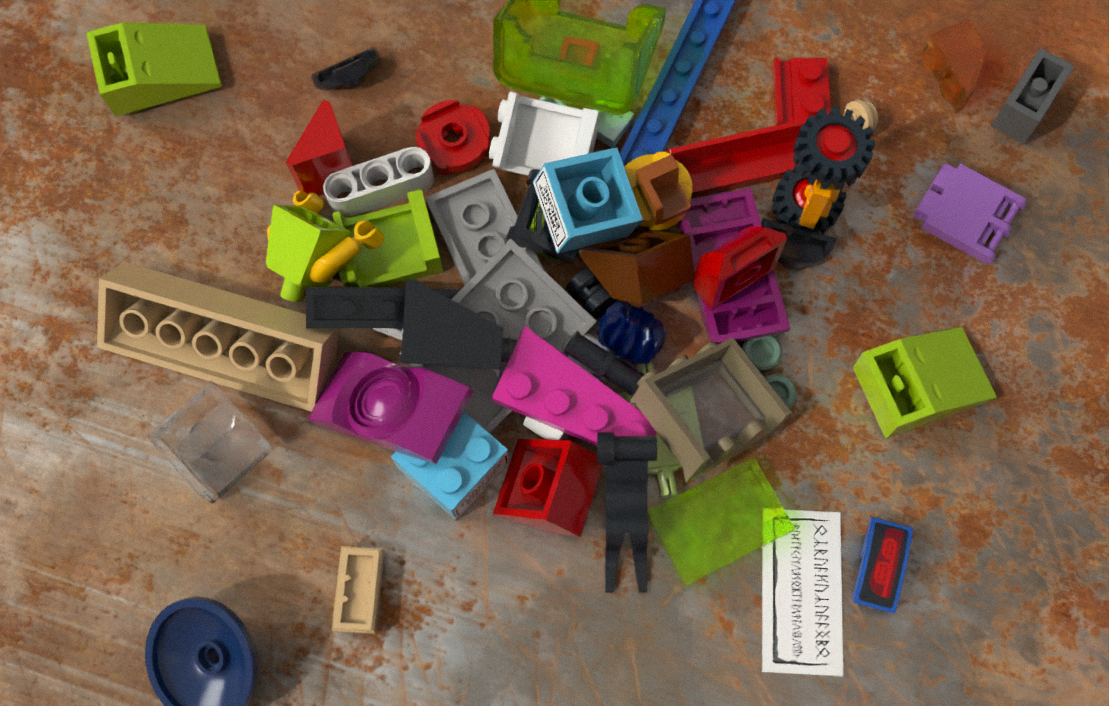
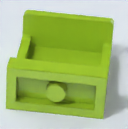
M422 189L408 192L409 203L348 219H343L340 211L332 213L334 223L351 231L350 238L355 236L354 228L360 221H369L375 229H379L384 235V242L378 248L368 249L362 245L359 248L360 253L339 270L343 284L349 283L350 286L388 287L406 282V279L415 280L444 272Z

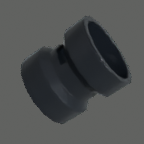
M589 267L576 274L566 286V290L574 300H579L583 304L582 308L594 319L605 314L618 301L610 296Z

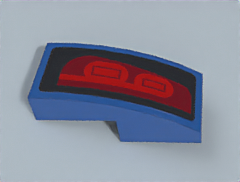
M870 516L860 553L862 560L851 597L853 603L895 614L910 551L912 526Z

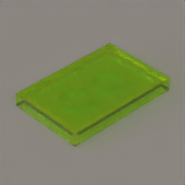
M754 457L648 510V520L684 587L795 530L794 525Z

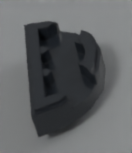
M373 46L313 73L310 77L317 89H328L342 84L345 88L353 87L364 81L363 75L376 68L381 63V58L377 48Z
M763 218L761 221L762 227L786 234L787 240L778 262L791 268L805 269L818 265L831 253L837 238L773 220Z

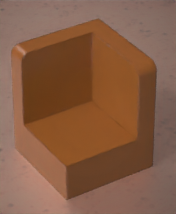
M672 154L636 170V187L656 226L685 214L691 209V204L678 181L679 167Z

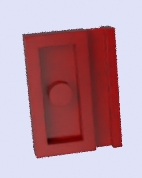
M774 58L772 74L775 125L806 119L811 114L816 117L818 110L824 108L827 115H829L831 106L827 58H790V61H780V58Z

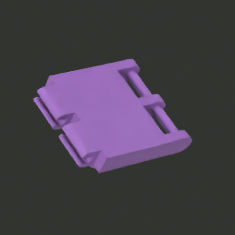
M961 163L957 169L948 164H943L929 187L930 190L926 192L913 215L924 222L921 227L923 230L985 264H992L996 257L994 253L1002 237L1009 235L1012 230L1010 224L1018 211H1022L1025 208L1027 200ZM1006 207H1011L1004 220H1000ZM991 232L995 233L988 247H984Z

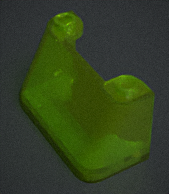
M508 0L493 18L494 75L501 84L511 89L612 114L622 115L628 113L638 98L665 23L666 8L649 4L635 6L628 15L626 26L560 11V0Z

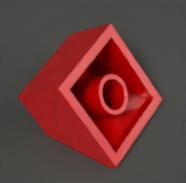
M518 438L493 514L552 534L581 537L603 465H597V455L573 441Z

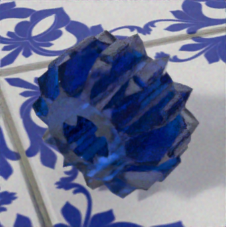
M614 302L607 309L606 313H603L596 332L599 336L598 342L602 346L614 350L620 360L626 359L635 365L638 362L649 364L656 354L660 352L667 335L664 330V324L662 321L655 319L654 313H648L643 307L631 306L630 302L625 304Z

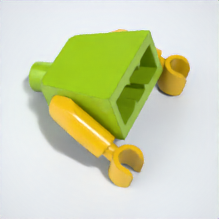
M300 190L293 196L295 206L273 205L271 224L267 229V268L284 277L280 296L293 302L303 301L306 286H327L330 284L333 276L347 262L360 253L359 248L362 245L368 249H376L384 242L382 232L379 229H375L369 221L358 222L354 228L355 236L350 238L351 231L318 214L324 204L315 193L306 194Z

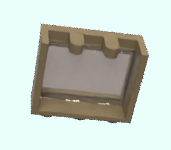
M733 337L720 344H717L715 341L710 342L691 358L683 355L660 373L657 369L648 372L637 382L639 388L630 400L631 404L635 403L681 464L686 483L770 437L792 413Z

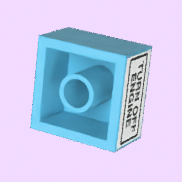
M617 147L544 163L533 181L557 254L628 237L643 221Z
M464 411L437 464L399 452H395L391 456L397 468L455 520L465 512L510 462L508 449Z

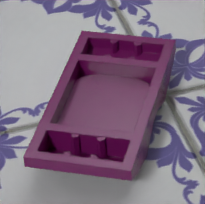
M751 188L691 199V209L679 222L681 234L690 235L694 275L696 265L702 255L719 248L747 227H762ZM774 270L712 311L697 293L700 314L710 342L715 341L717 344H720L732 337L736 342L789 332L791 329Z
M345 352L307 420L314 425L437 464L473 391L468 386L425 368H407L389 362L372 353Z

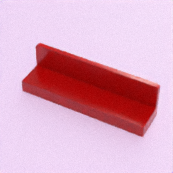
M807 118L671 148L668 150V153L672 154L674 159L679 161L689 172L693 184L692 199L779 180L788 169L792 171L795 166L793 161L795 152H793V148L801 127L805 124Z

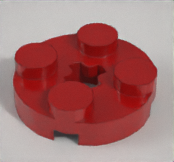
M446 100L431 106L422 115V122L418 130L416 129L415 135L417 146L427 152L431 166L439 174L450 175L470 170L489 155L490 128L487 118L479 108L473 105L471 107L460 105L457 100ZM452 130L455 134H463L459 138L460 140L454 143L445 141L448 138L447 132Z

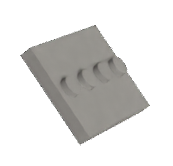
M511 238L451 299L503 328V337L510 338L509 359L524 325L564 354L563 351L576 331L584 335L597 322ZM501 362L500 370L410 364L414 368L428 369L470 387L473 394L464 412L489 434L512 411L492 402V396L508 362Z

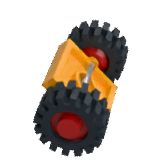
M832 107L829 115H827L824 108L818 110L816 117L811 114L807 118L794 144L793 152L795 154L793 161L795 166L792 171L788 169L783 177L780 178L773 195L772 202H774L772 210L773 214L778 213L777 222H786L787 225L816 233L821 231L822 234L827 232L830 226L833 227L845 206L843 203L846 199V192H841L845 182L849 187L855 183L857 178L860 179L874 154L872 151L875 147V139H870L873 131L870 126L862 129L866 120L861 115L854 121L851 119L854 111L847 109L843 116L839 115L840 107Z

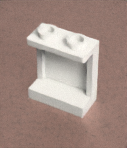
M510 91L508 99L501 101L498 111V122H502L499 137L494 136L490 145L489 158L493 159L492 166L500 170L528 176L531 170H540L544 163L593 153L601 114L596 110L587 108L580 110L520 96L518 93Z

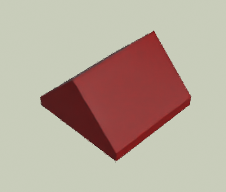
M324 99L286 160V165L299 191L302 190L306 194L324 195L323 185L326 178L336 171L353 166L331 103Z

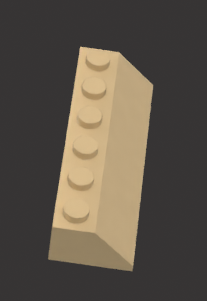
M125 261L99 278L97 348L310 412L313 410L328 382L337 358L340 328H306V314Z

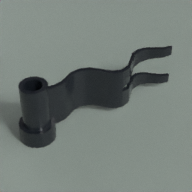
M597 431V465H606L605 592L614 593L620 550L625 534H629L639 593H647L648 461H657V436H614V432Z

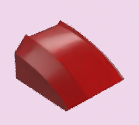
M760 226L743 229L736 237L719 248L702 255L696 265L693 288L712 311L732 296L775 270L787 240L786 234Z

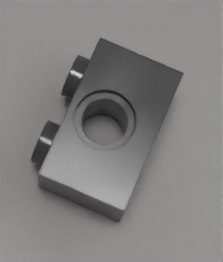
M1040 48L991 124V127L1024 144L1043 118L1074 68V65Z

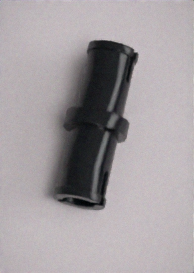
M578 331L573 334L563 351L565 355H569L591 369L594 377L597 379L602 377L607 379L630 396L636 393L639 388L637 382L645 375L643 372H639L617 358L616 352L611 348L603 349Z

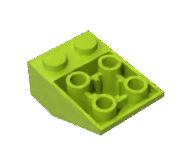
M121 22L86 32L99 93L116 117L222 87L205 24Z
M962 327L902 338L863 352L852 367L885 439L997 398Z

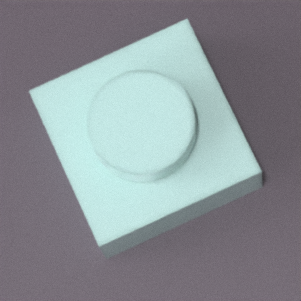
M603 96L593 108V110L599 111L601 114L596 138L614 148L634 122V113L608 97Z

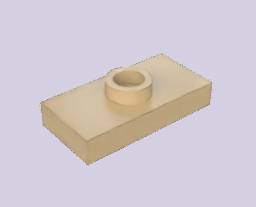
M341 546L332 623L333 632L376 635L385 552L383 548Z

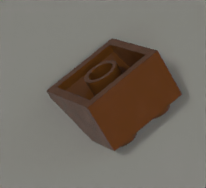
M635 228L628 237L579 249L580 257L613 299L628 301L634 307L650 305L654 302V298L676 293L680 290V286L694 281L690 235Z

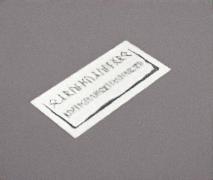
M762 508V672L843 676L840 512Z

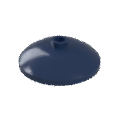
M188 597L165 607L157 615L149 629L145 645L146 670L151 686L164 706L248 705L257 683V654L247 628L232 610L210 598Z

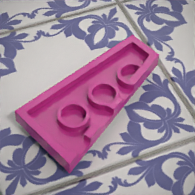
M524 325L492 396V402L597 446V431L614 432V436H656L657 432L640 410Z

